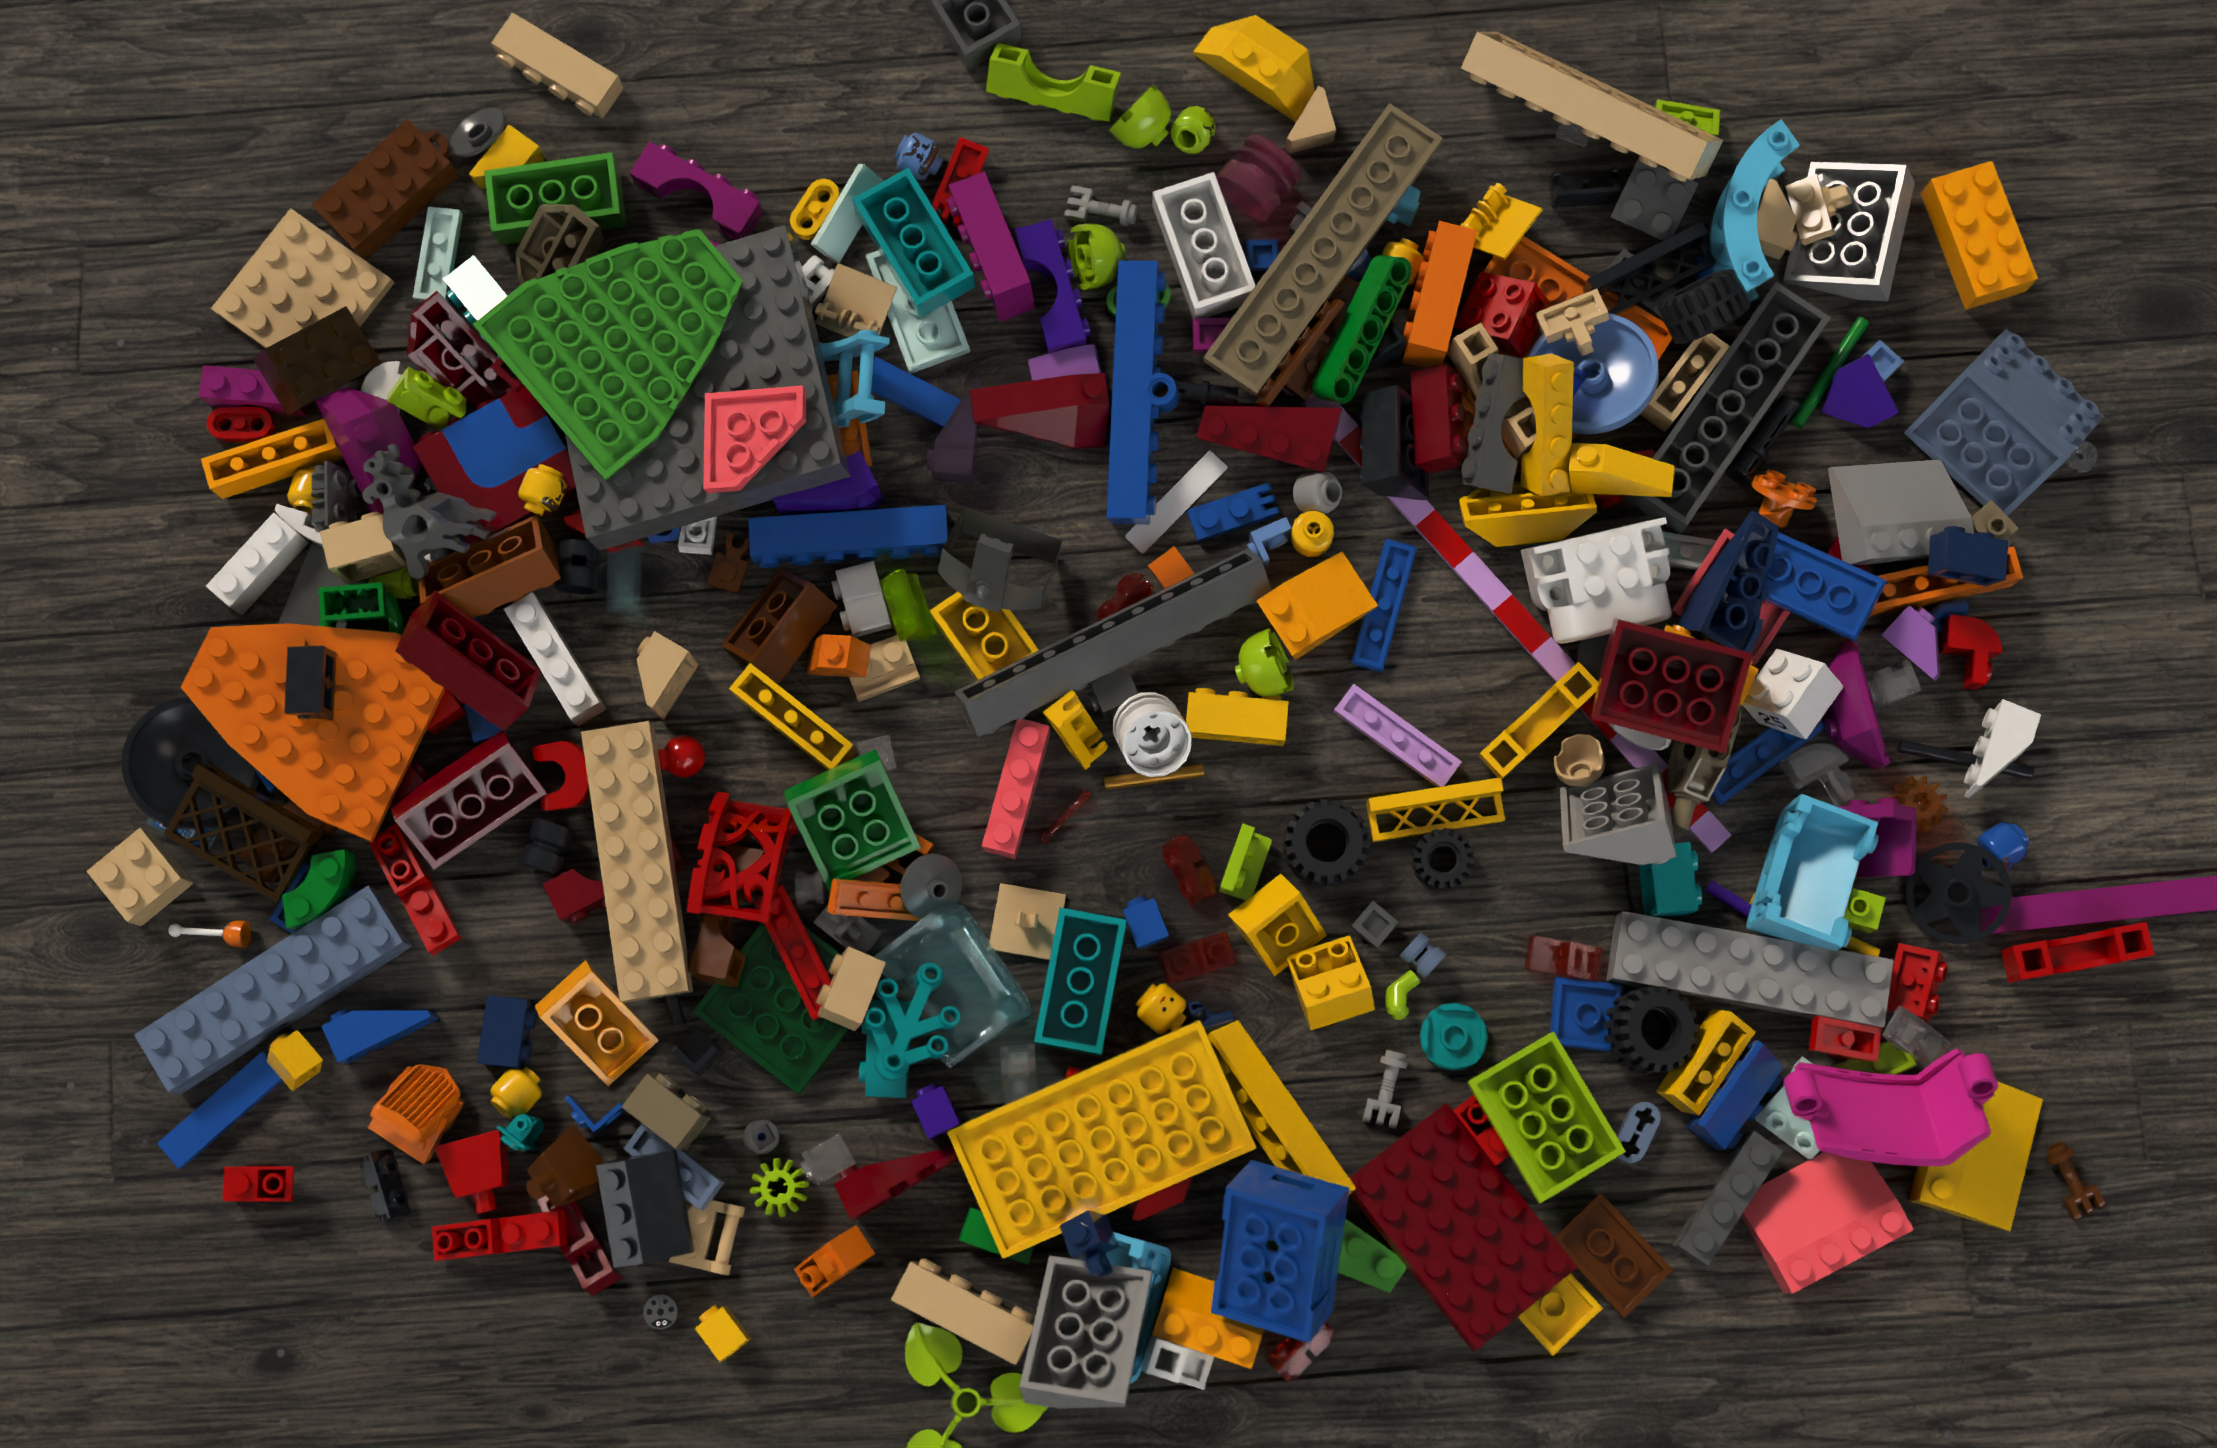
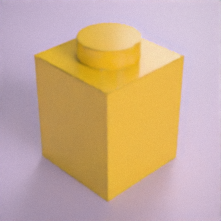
M298 1030L289 1036L287 1034L280 1035L269 1046L267 1062L292 1092L317 1075L321 1070L323 1059Z
M716 1305L712 1306L699 1317L702 1323L695 1328L719 1362L726 1360L752 1339L728 1306H722L720 1309Z

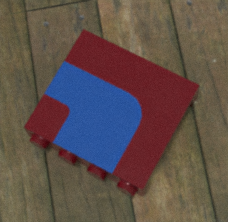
M525 386L519 393L512 387L508 388L505 391L506 395L495 401L490 399L482 402L476 407L477 411L466 417L465 415L462 418L455 417L448 422V427L439 432L432 431L423 435L419 443L413 446L438 492L463 498L470 506L497 512L495 519L492 521L484 519L477 521L484 528L491 531L490 535L537 515L524 508L526 502L520 499L518 490L527 470L538 468L539 464L546 465L564 474L562 479L567 484V490L560 506L577 497L569 452L545 410ZM472 534L468 536L463 535L469 545L483 539Z

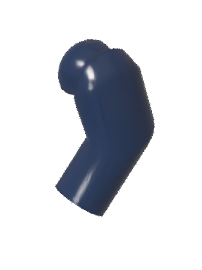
M1192 1001L1186 1007L1185 1016L1188 1022L1191 1024L1201 1019L1206 1033L1234 1022L1231 1010L1213 1014L1204 1008L1203 1004L1199 1001Z

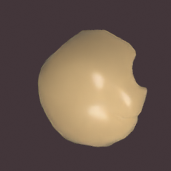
M1577 734L1565 738L1561 742L1560 753L1558 756H1554V768L1559 780L1571 787H1587L1602 776L1606 765L1600 741L1591 735Z

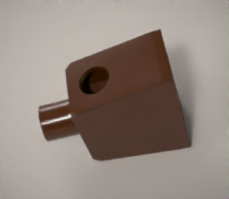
M572 1125L528 1168V1173L533 1179L527 1182V1191L534 1199H540L546 1195L556 1207L593 1195L600 1190L596 1165L604 1162L578 1128Z

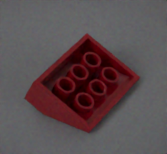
M1614 618L1604 654L1591 719L1726 753L1753 654Z

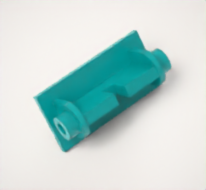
M521 1114L516 1116L508 1127L501 1125L496 1127L504 1134L501 1140L516 1151L520 1149L523 1152L526 1150L538 1151L540 1149L534 1144L544 1130V1123L540 1118Z

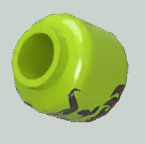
M1190 106L1182 110L1172 124L1170 133L1172 141L1182 152L1198 154L1205 150L1214 138L1217 129L1216 121L1213 115L1205 108Z

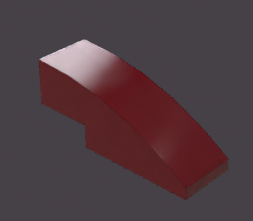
M546 1195L537 1200L542 1212L565 1210L567 1245L559 1247L563 1256L569 1260L583 1290L594 1296L622 1278L618 1269L614 1268L612 1257L579 1200L560 1207L554 1206Z

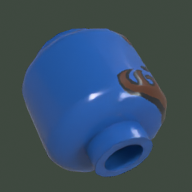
M1999 822L1979 835L1977 846L1995 856L2007 871L2025 859L2028 853L2027 846H2029V840L2018 825ZM1983 857L1982 865L1987 869L1990 867L1995 869V867L1987 859Z

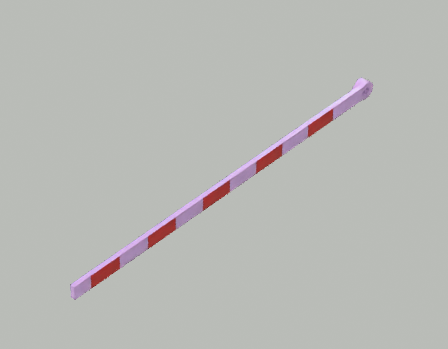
M1284 387L1282 388L1287 395L1294 396ZM1312 393L1307 402H1301L1304 407L1342 408L1339 403L1316 398L1314 393ZM1342 408L1343 413L1335 441L1361 468L1362 451L1360 448V438L1362 437V429ZM1386 496L1555 683L1576 665L1427 500ZM1595 693L1579 710L1633 769L1658 763L1667 791L1668 765L1655 750L1639 747L1617 734L1608 723L1591 719ZM1667 793L1670 810L1672 811L1676 799L1673 795ZM1702 802L1699 805H1695L1689 831L1711 854L1731 834Z

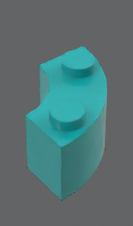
M871 1000L870 1008L877 1007L885 1013L883 1027L893 1045L897 1033L882 1000ZM899 1001L903 1013L906 1015L911 1002ZM876 1015L869 1016V1020L872 1023L877 1024L880 1022ZM862 1022V1034H867L866 1062H860L859 1082H865V1096L906 1098L910 1065L907 1074L902 1079L897 1081L883 1079L875 1068V1059L879 1054V1050L870 1030ZM911 1040L909 1041L906 1051L910 1050ZM887 1059L891 1067L899 1066L896 1059Z

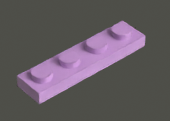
M1355 684L1351 686L1334 709L1336 715L1436 787L1445 786L1462 763L1458 758Z

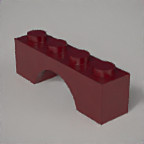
M670 829L677 874L681 871L680 866L687 862ZM574 869L543 883L559 920L565 923L571 922L572 925L580 923L590 917V911L600 906L602 909H606L603 881L587 879Z

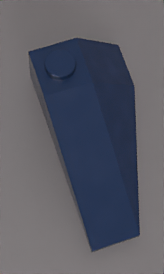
M1751 511L1689 598L1677 625L1691 632L1690 636L1696 639L1710 640L1719 645L1751 653L1762 629L1763 620L1759 619L1762 600H1767L1768 589L1764 588L1767 569L1771 568L1773 564L1779 526L1758 512Z

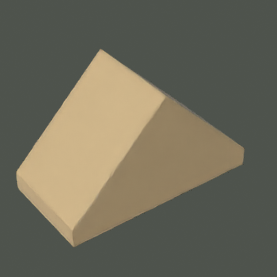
M1317 87L1289 133L1285 151L1294 153L1334 143L1336 127L1324 88Z

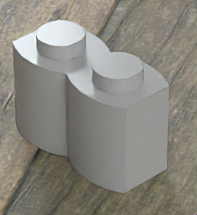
M874 561L835 571L837 580L831 582L836 600L843 599L846 611L840 612L844 630H851L853 637L856 638L892 628Z

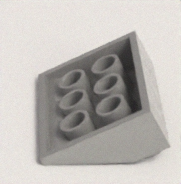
M1811 162L1808 177L1817 174L1821 187L1829 186V188L1845 184L1849 190L1852 204L1836 209L1837 214L1830 217L1835 232L1834 235L1803 245L1798 233L1795 244L1789 254L1783 279L1784 282L1856 300L1888 301L1915 185L1907 165Z
M1941 460L1828 468L1842 561L1855 566L1929 559L1930 536L1944 531L1945 527H1963L1966 533L1974 534L1972 517Z
M1658 763L1601 777L1587 787L1566 786L1560 788L1562 839L1565 852L1638 865L1649 863L1658 865L1667 862L1670 858L1676 857L1669 799Z
M1049 1255L1020 1383L1024 1403L1053 1408L1125 1407L1152 1271L1111 1265L1113 1272L1103 1278H1099L1098 1274L1091 1276L1086 1261Z

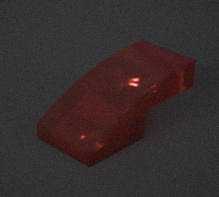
M1532 935L1529 937L1524 969L1580 980L1597 981L1602 948Z

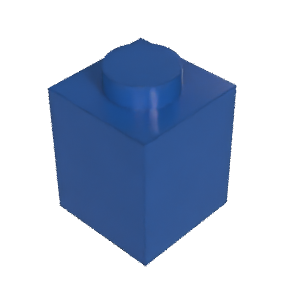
M1141 896L1127 902L1128 908L1123 909V916L1127 920V926L1137 951L1169 939L1167 929L1154 898L1147 900L1146 896Z

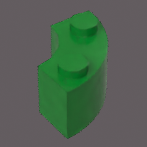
M343 849L311 855L310 870L304 882L295 890L282 895L287 929L296 932L347 899L356 873L355 854Z

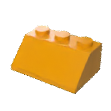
M1173 1268L1152 1336L1252 1369L1264 1329L1211 1313L1215 1281Z

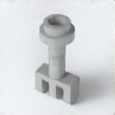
M1079 186L1071 187L1070 194L1081 199L1068 198L1067 206L1078 209V211L1065 210V219L1086 223L1088 214L1093 213L1120 218L1119 222L1122 226L1135 224L1138 206L1132 204V201L1124 200L1122 206L1092 200L1094 195L1092 189Z
M1386 1050L1385 1056H1381L1380 1062L1386 1064L1379 1097L1378 1100L1367 1097L1362 1121L1369 1123L1372 1117V1110L1378 1111L1376 1125L1382 1126L1385 1114L1388 1113L1391 1114L1389 1128L1396 1129L1401 1106L1391 1102L1399 1068H1407L1406 1054Z

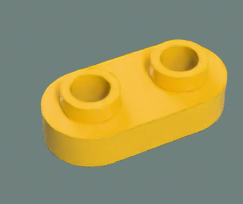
M829 179L814 181L790 216V225L794 234L800 239L811 240L815 238L840 196L839 189L833 181ZM823 195L830 196L827 202L819 201V198ZM805 221L813 222L810 228L802 227Z

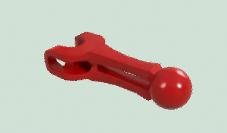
M676 736L668 741L664 749H658L661 771L668 770L677 777L687 778L697 774L705 762V750L702 744L692 736ZM559 741L535 746L532 749L533 758L536 761H555L562 766L565 772V783L560 790L545 794L540 798L541 810L551 811L576 808L589 799L590 790L584 750L580 746L572 742Z

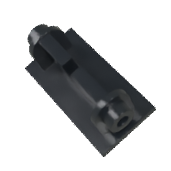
M392 1149L370 1152L367 1156L362 1157L363 1164L360 1165V1168L362 1169L367 1189L378 1186L379 1189L378 1192L369 1195L375 1212V1218H379L381 1223L393 1220L395 1217L411 1214L408 1196L403 1188L398 1171V1163L394 1158Z

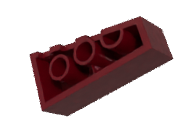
M1205 406L1196 438L1310 470L1324 472L1327 470L1343 410L1342 408Z

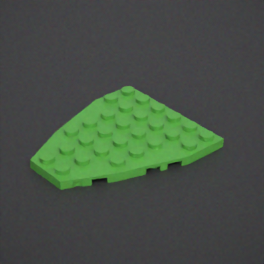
M700 229L687 231L677 236L659 237L658 240L645 243L626 244L585 259V262L567 269L564 267L548 276L526 281L473 323L475 329L605 481L659 438L714 350L743 284L740 276Z

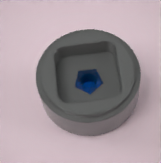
M755 1120L745 1128L743 1141L746 1148L752 1153L767 1154L772 1152L778 1145L779 1131L775 1124L768 1120Z

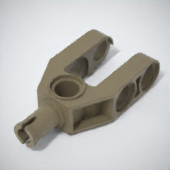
M1739 708L1726 753L1720 752L1715 758L1708 753L1709 749L1695 746V755L1689 761L1683 753V748L1687 743L1674 742L1668 762L1666 793L1673 795L1676 799L1671 813L1673 830L1680 832L1689 831L1695 805H1699L1700 802H1708L1726 770L1740 724L1741 713Z

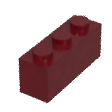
M1446 363L1410 372L1415 464L1430 474L1461 467L1465 460V453L1468 451L1463 424L1466 421V412L1462 405V392L1464 390L1462 375Z

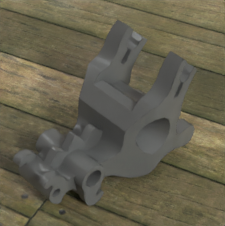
M390 444L387 451H377L374 457L365 462L364 472L371 473L374 477V482L364 489L362 493L363 499L367 503L372 504L376 502L377 498H380L384 508V534L387 539L402 549L411 577L421 579L427 575L429 568L424 556L429 553L432 562L448 555V548L466 553L470 545L462 542L455 535L463 534L468 536L472 534L485 540L489 538L491 531L484 528L477 521L480 519L492 521L495 519L497 512L470 506L463 498L440 492L428 496H420V491L412 488V483L415 480L414 471L410 467L404 466L403 463L397 462L400 451L396 444Z

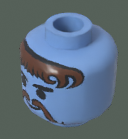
M918 132L912 133L910 137L904 135L894 155V158L898 160V169L903 171L909 167L915 179L920 181L925 180L929 173L935 176L943 161V158L938 156L940 145Z

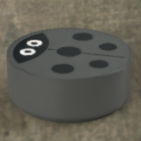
M657 1294L651 1297L643 1309L645 1321L654 1329H666L672 1326L677 1321L680 1312L678 1302L668 1294Z

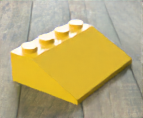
M1997 1081L1998 1088L1994 1092L1995 1096L1982 1105L1991 1134L1949 1165L1917 1166L1908 1201L2005 1231H2011L2043 1099Z

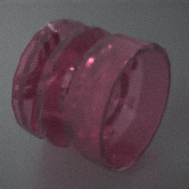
M1252 134L1245 140L1244 145L1236 151L1237 160H1228L1216 175V179L1223 196L1233 206L1250 218L1263 222L1267 221L1280 205L1281 200L1279 196H1288L1292 187L1297 185L1302 175L1296 163L1283 149L1263 136Z

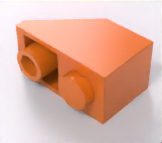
M855 1225L826 1243L795 1267L794 1270L800 1278L802 1285L813 1298L872 1257L875 1252L858 1226Z

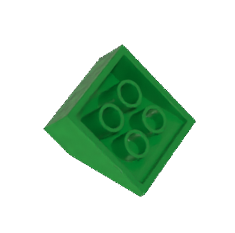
M876 749L784 790L786 803L828 890L831 889L833 879L851 880L921 848Z

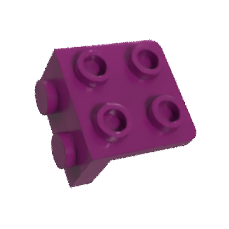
M1879 798L1878 804L1870 805L1867 800H1849L1848 806H1836L1878 822L1875 834L1879 835L1877 846L1872 854L1867 853L1860 859L1856 877H1897L1914 874L1916 859V808L1900 805L1899 799Z

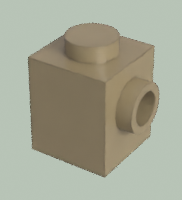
M1992 500L1972 516L1974 533H1993L1995 535L1994 538L2007 540L2008 547L2014 542L2010 536L2019 528Z

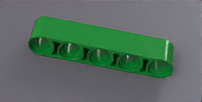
M1378 255L1370 262L1314 377L1312 390L1316 398L1336 403H1347L1353 398L1411 279L1412 267L1408 259Z

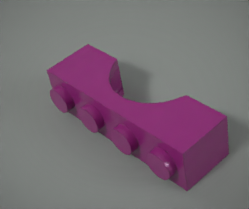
M650 141L648 142L629 173L636 186L660 199H664L671 193L680 190L698 191L712 201V220L718 231L735 240L750 236L764 213L757 195L747 189L740 191L732 187V183L720 174L710 175L704 171L705 169L702 165L692 159L685 161L677 157V153L665 144L657 146Z

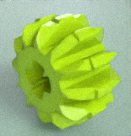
M774 1158L773 1171L767 1163L761 1164V1169L766 1175L763 1177L759 1174H753L752 1179L761 1182V1187L750 1188V1193L762 1194L755 1201L757 1207L763 1206L768 1202L765 1214L772 1215L777 1206L779 1216L785 1217L787 1213L786 1204L790 1210L797 1212L799 1207L794 1199L797 1198L800 1201L807 1200L808 1197L798 1191L799 1188L809 1187V1182L797 1181L805 1173L803 1168H799L791 1173L794 1161L788 1160L782 1170L780 1158ZM782 1178L785 1179L786 1183L783 1185L788 1186L786 1194L779 1193L778 1196H775L774 1192L776 1189H772L773 1182H780Z

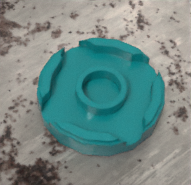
M1459 1003L1443 1004L1431 1011L1422 1022L1419 1034L1421 1049L1427 1059L1438 1068L1448 1071L1465 1070L1477 1063L1485 1053L1488 1042L1487 1028L1482 1018L1469 1006Z

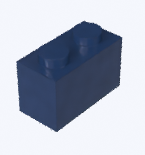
M1945 527L1944 531L1930 536L1928 575L1982 586H1989L2006 580L2008 541L1994 538L1995 535L1989 532L1971 534L1966 533L1963 527Z
M487 995L477 1063L507 1068H525V1062H530L533 1050L532 1042H529L530 1029H534L537 1023L538 1012L534 1008L535 1002L526 999Z

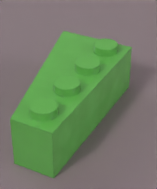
M1345 1219L1338 1273L1390 1293L1407 1267L1395 1253ZM1268 1240L1269 1246L1279 1249L1276 1241Z

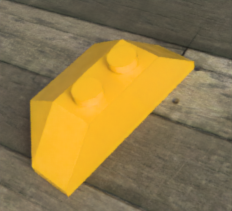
M1257 15L1211 27L1193 51L1194 56L1295 122H1297L1315 92L1308 49Z
M1521 480L1513 481L1511 494L1478 488L1468 496L1459 499L1465 527L1496 547L1563 540L1597 513L1593 494L1571 493L1570 489V492L1542 497L1521 487Z

